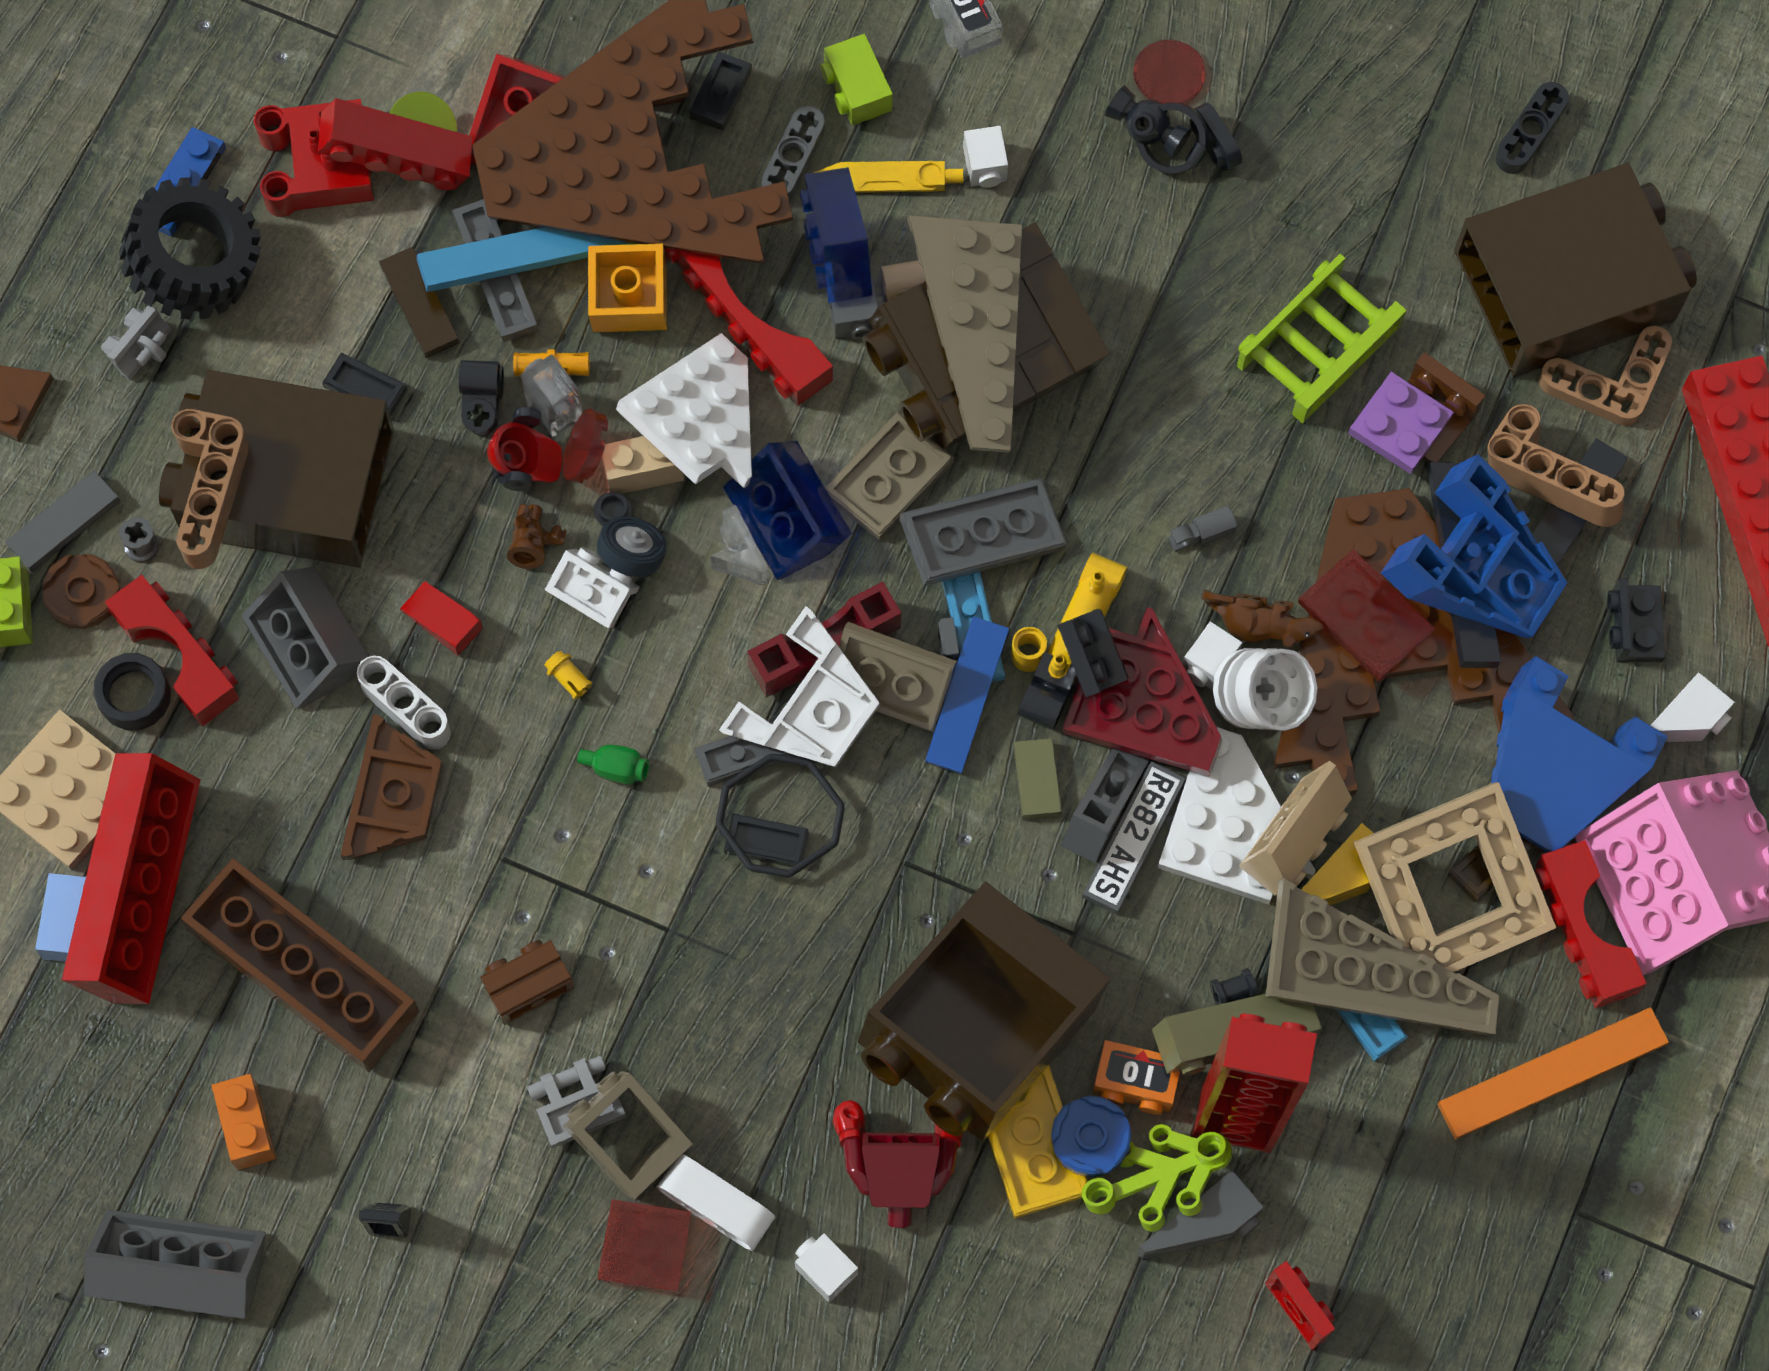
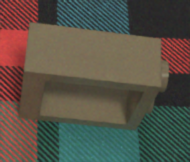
M621 1071L619 1074L612 1072L597 1085L596 1088L599 1092L589 1102L583 1099L568 1112L567 1116L570 1120L563 1127L623 1194L635 1200L693 1143L630 1073ZM628 1090L665 1131L667 1136L625 1175L587 1133L585 1128L624 1091Z

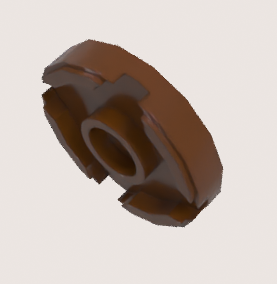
M93 554L69 555L63 557L50 567L43 579L42 598L47 611L57 622L69 628L85 629L99 625L111 616L105 601L120 591V586L114 570L105 560Z

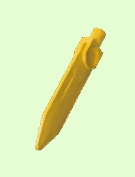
M945 161L839 162L811 173L809 181L839 193L945 191V184L963 183V169H945Z

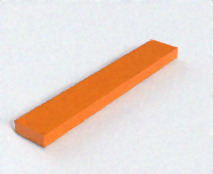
M1650 1007L1443 1099L1437 1105L1454 1139L1457 1140L1666 1046L1669 1041Z

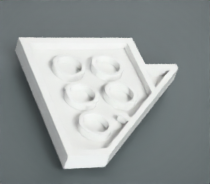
M721 333L620 399L616 410L693 483L697 484L722 467L745 488L752 477L748 357Z
M1217 727L1222 737V744L1211 775L1207 776L1189 771L1158 868L1269 905L1273 894L1242 870L1239 865L1281 806L1243 736ZM1310 859L1302 868L1306 872L1305 878L1311 879L1315 873V868Z

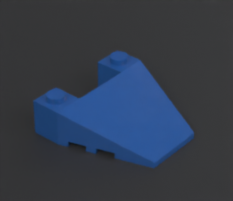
M1479 454L1452 467L1435 492L1461 518L1443 547L1440 549L1425 534L1420 535L1400 545L1381 572L1407 599L1528 639L1534 636L1567 584L1543 542L1537 543L1526 524L1530 521L1525 512H1518L1507 494L1511 489L1505 479Z
M1535 656L1519 668L1503 699L1501 709L1503 719L1501 732L1498 733L1496 746L1498 747L1496 766L1492 771L1491 783L1499 782L1520 836L1548 853L1564 847L1650 771L1668 736L1639 718L1633 717L1617 728L1609 743L1553 708L1569 676Z

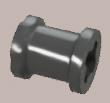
M133 517L123 522L119 529V537L123 542L126 555L131 560L139 563L153 559L158 552L159 543L149 521L142 517Z

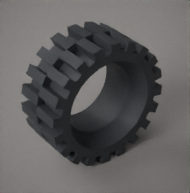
M190 177L179 178L176 187L173 186L169 179L160 183L158 191L153 186L148 189L143 199L139 198L134 206L119 250V260H124L121 268L124 278L133 276L129 285L132 291L136 294L143 290L146 293L143 302L152 307L155 301L163 305L160 313L170 316L173 309L180 310V319L190 320L194 311H198L200 320L210 318L214 308L218 314H221L228 310L231 302L235 305L240 299L243 290L245 291L261 250V246H257L261 238L259 229H252L256 219L252 212L241 213L245 203L238 196L231 202L226 198L229 190L221 185L217 192L208 189L210 181L200 179L197 186H191ZM171 222H184L202 227L222 243L225 259L210 267L199 268L185 265L167 253L161 244L158 230Z

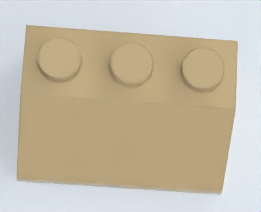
M1328 761L1299 781L1239 865L1242 870L1274 895H1277L1280 879L1285 878L1296 884L1295 887L1300 884L1306 875L1302 868L1309 859L1314 861L1322 853L1327 845L1323 840L1329 830L1336 831L1348 816L1344 809L1352 798L1335 764Z

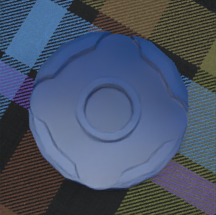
M1086 1096L1062 1107L1054 1119L1051 1140L1054 1153L1065 1168L1077 1175L1097 1177L1109 1174L1122 1164L1129 1153L1132 1133L1128 1120L1118 1105L1106 1098Z

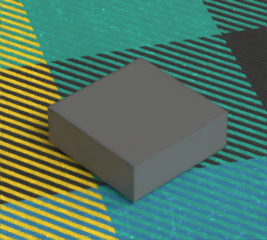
M953 617L940 619L937 634L941 656L958 662L959 650Z

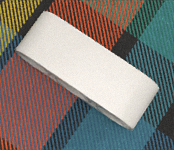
M370 656L361 661L357 668V677L366 697L426 749H440L448 743L451 736L450 726L446 714L437 704L381 656ZM380 672L386 675L384 680L378 684L367 682V679L373 673ZM402 697L414 699L413 703L407 708L399 709L395 707L397 700ZM434 721L441 724L440 729L435 733L428 734L422 731L423 727L429 722Z
M684 1154L669 1167L656 1186L669 1199L750 1251L755 1249L775 1219V1215L767 1208Z

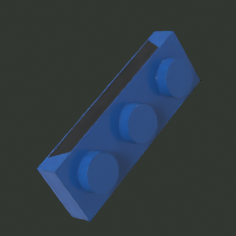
M191 127L156 184V191H158L161 182L169 179L174 187L177 186L179 178L190 177L191 186H197L200 179L207 180L226 149L224 141ZM181 222L168 223L158 231L172 237Z

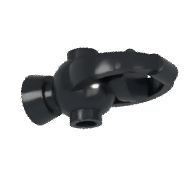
M1123 85L1108 105L1105 116L1118 121L1126 119L1128 133L1137 142L1139 152L1146 163L1160 172L1169 174L1182 173L1194 166L1198 167L1209 149L1207 146L1208 131L1201 115L1191 106L1180 102L1161 104L1155 100L1148 99L1136 103L1134 101L1135 95ZM1168 110H1177L1188 115L1196 124L1199 132V141L1196 140L1185 159L1187 162L1179 166H1170L1160 162L1154 157L1148 146L1161 141L1164 144L1163 150L1171 159H1174L1187 142L1192 128L1180 124L1176 127L1171 126V117Z

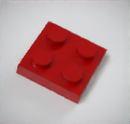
M1285 1261L1275 1268L1265 1282V1285L1313 1351L1323 1344L1335 1330V1327L1332 1325V1322L1335 1321L1334 1316L1322 1300L1318 1302L1314 1300L1307 1290L1310 1287V1283L1299 1267L1295 1266L1292 1269L1289 1263Z

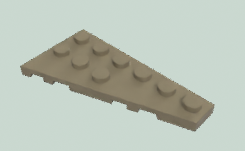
M909 215L907 218L909 228L914 236L917 257L923 269L929 301L941 344L944 347L948 360V370L951 381L954 382L959 401L958 406L970 450L1008 453L1011 450L1022 225Z
M1285 878L1279 880L1266 998L1488 1036L1496 1034L1499 1005L1498 994L1459 973L1455 974L1435 963L1436 960L1425 954H1418L1403 946L1404 943L1359 918L1337 910L1328 905V902L1324 899L1304 892L1295 887L1296 884Z

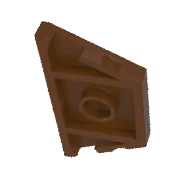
M373 714L341 850L342 860H352L427 839L443 767L442 761L429 751L417 746L414 740L404 733L398 732L387 724L384 718Z

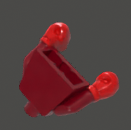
M854 1100L843 1101L834 1110L832 1122L839 1137L840 1146L844 1150L847 1174L861 1194L870 1196L873 1207H888L887 1224L894 1228L911 1226L912 1208L928 1207L930 1197L941 1193L954 1174L957 1149L961 1146V1139L965 1134L964 1132L961 1136L950 1135L936 1124L934 1127L935 1133H865V1113L861 1105Z

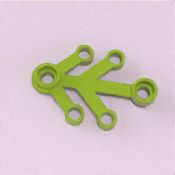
M1156 1125L1149 1132L1151 1145L1156 1151L1166 1152L1174 1148L1187 1154L1174 1159L1136 1147L1131 1141L1129 1149L1131 1153L1126 1156L1120 1167H1130L1137 1164L1149 1168V1170L1114 1184L1103 1178L1092 1179L1084 1185L1082 1198L1090 1212L1103 1215L1113 1209L1116 1201L1156 1185L1148 1203L1140 1209L1139 1219L1145 1230L1150 1232L1158 1231L1165 1224L1163 1210L1181 1174L1193 1169L1194 1172L1187 1188L1177 1194L1176 1202L1180 1212L1185 1216H1194L1201 1211L1203 1203L1200 1196L1211 1173L1223 1169L1231 1161L1233 1154L1231 1144L1226 1137L1216 1132L1204 1133L1196 1139L1174 1132L1167 1125ZM1160 1135H1168L1166 1140L1156 1141ZM1212 1151L1219 1152L1214 1156L1207 1157V1155ZM1106 1197L1104 1201L1095 1203L1098 1198ZM1187 1199H1196L1192 1205H1183ZM1150 1214L1158 1215L1153 1221L1146 1220Z

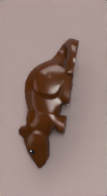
M1203 590L1201 599L1222 616L1223 622L1230 634L1241 641L1255 642L1271 638L1283 640V645L1289 648L1297 642L1311 638L1324 628V625L1315 618H1296L1289 614L1288 611L1294 606V602L1279 600L1274 602L1273 606L1267 605V597L1241 593L1237 594V596H1228L1213 593L1209 590Z

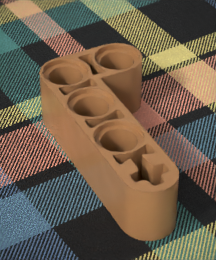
M1527 404L1512 407L1489 440L1488 464L1505 479L1508 485L1598 526L1611 527L1616 525L1622 519L1625 494L1621 483L1539 446L1540 414L1537 409ZM1526 427V428H1529V429H1527V430H1520V429H1517V428ZM1501 455H1507V456H1511V457H1509V458H1501V457H1499V456H1501ZM1540 470V471H1544V472H1543V473H1534L1533 471ZM1567 486H1577L1578 488L1570 489Z
M185 409L174 416L171 428L179 448L188 455L201 458L177 533L176 542L184 561L190 567L203 569L214 563L218 555L249 452V443L238 420L200 410ZM188 429H200L195 436H183ZM227 436L237 437L236 441L232 444H220ZM224 470L227 472L222 479H210L211 475L216 471ZM206 506H216L215 511L210 515L199 514L201 509ZM200 539H202L204 545L199 544Z

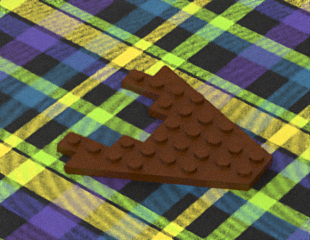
M706 0L667 1L474 143L472 147L487 216L492 220L637 244H663L664 248L758 264L765 263L758 229L794 221L785 182L713 199L704 163L669 172L654 107L655 104L690 96L682 63L683 60L754 43L745 5L741 4L709 12Z
M1410 488L1335 499L1308 617L1319 620L1324 625V628L1311 638L1302 641L1299 652L1301 656L1306 658L1315 673L1317 683L1316 703L1309 717L1298 727L1286 731L1281 730L1274 761L1275 769L1310 764L1312 771L1331 761L1336 765L1350 795H1356L1358 789L1343 721L1379 716L1380 708L1374 680L1446 669L1453 705L1491 700L1497 730L1500 733L1503 712H1501L1503 699L1519 668L1532 659L1515 634L1495 628L1501 659L1497 668H1460L1451 613L1407 599L1381 574L1396 549L1420 535L1425 534L1440 548L1436 524ZM1558 696L1553 708L1574 721L1573 714L1561 697Z

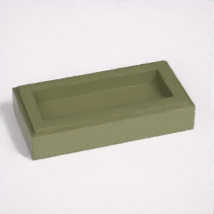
M1052 738L1013 742L1022 819L1061 816Z

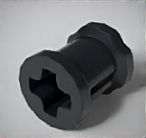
M1248 968L1243 969L1239 976L1220 982L1217 979L1210 981V988L1216 1005L1259 995L1255 979Z

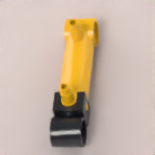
M1092 552L1060 624L1096 609H1101L1105 617L1111 603L1115 600L1128 567ZM1057 629L1047 652H1044L1034 678L1018 710V716L1050 730L1055 729L1066 702H1068L1078 680L1059 629Z

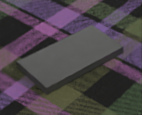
M1042 478L901 513L899 518L924 586L1065 550L1067 546Z

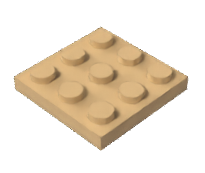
M59 710L0 775V814L72 870L94 846L116 753Z

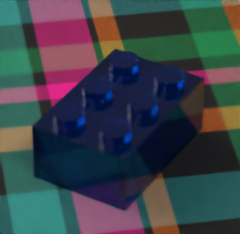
M849 167L805 174L806 190L800 191V199L803 213L809 212V214H806V219H803V228L806 241L812 240L809 243L812 265L819 264L818 267H815L818 289L825 288L828 303L873 296L868 238Z

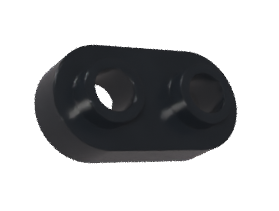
M1206 102L1194 108L1206 124L1208 152L1216 167L1221 166L1228 171L1242 164L1240 149L1213 106ZM1190 119L1189 122L1192 131L1195 134V136L1199 138V132L1196 127V124L1192 119Z

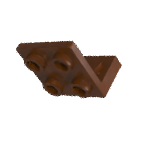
M1424 352L1416 361L1411 377L1407 382L1454 412L1449 423L1423 457L1425 461L1430 463L1439 462L1479 413L1486 395Z

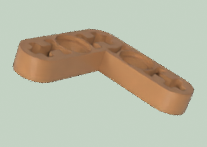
M1659 326L1645 328L1635 343L1619 382L1565 359L1554 358L1544 364L1538 379L1539 385L1544 392L1616 424L1623 426L1632 425L1640 418L1672 345L1671 335L1667 330ZM1652 339H1656L1659 341L1658 347L1650 360L1644 356L1648 350L1649 342ZM1634 368H1642L1648 372L1650 380L1643 384L1636 383L1631 378L1630 371ZM1555 371L1562 373L1561 380L1558 383L1551 381ZM1575 377L1579 380L1573 392L1569 390V388ZM1586 384L1596 385L1601 390V397L1596 400L1586 398L1582 394V386ZM1610 392L1614 395L1611 399L1609 406L1604 405V403L1606 402ZM1625 400L1631 402L1628 413L1621 411Z

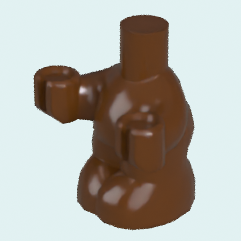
M521 504L518 507L517 516L514 519L515 529L512 535V544L507 551L508 561L516 567L523 569L540 567L545 561L544 545L564 544L567 530H562L560 525L552 527L550 532L544 530L540 524L543 509L539 505L531 504L527 506L526 504Z

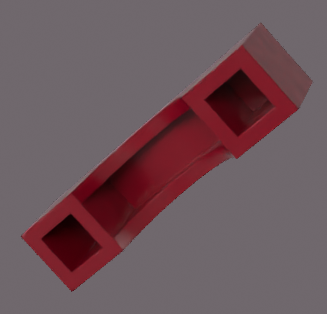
M881 582L849 598L846 604L836 614L822 622V625L839 646L844 627L848 622L888 636L901 629L902 613L884 582ZM779 634L747 651L748 667L766 698L804 679L818 660L817 656L784 634Z

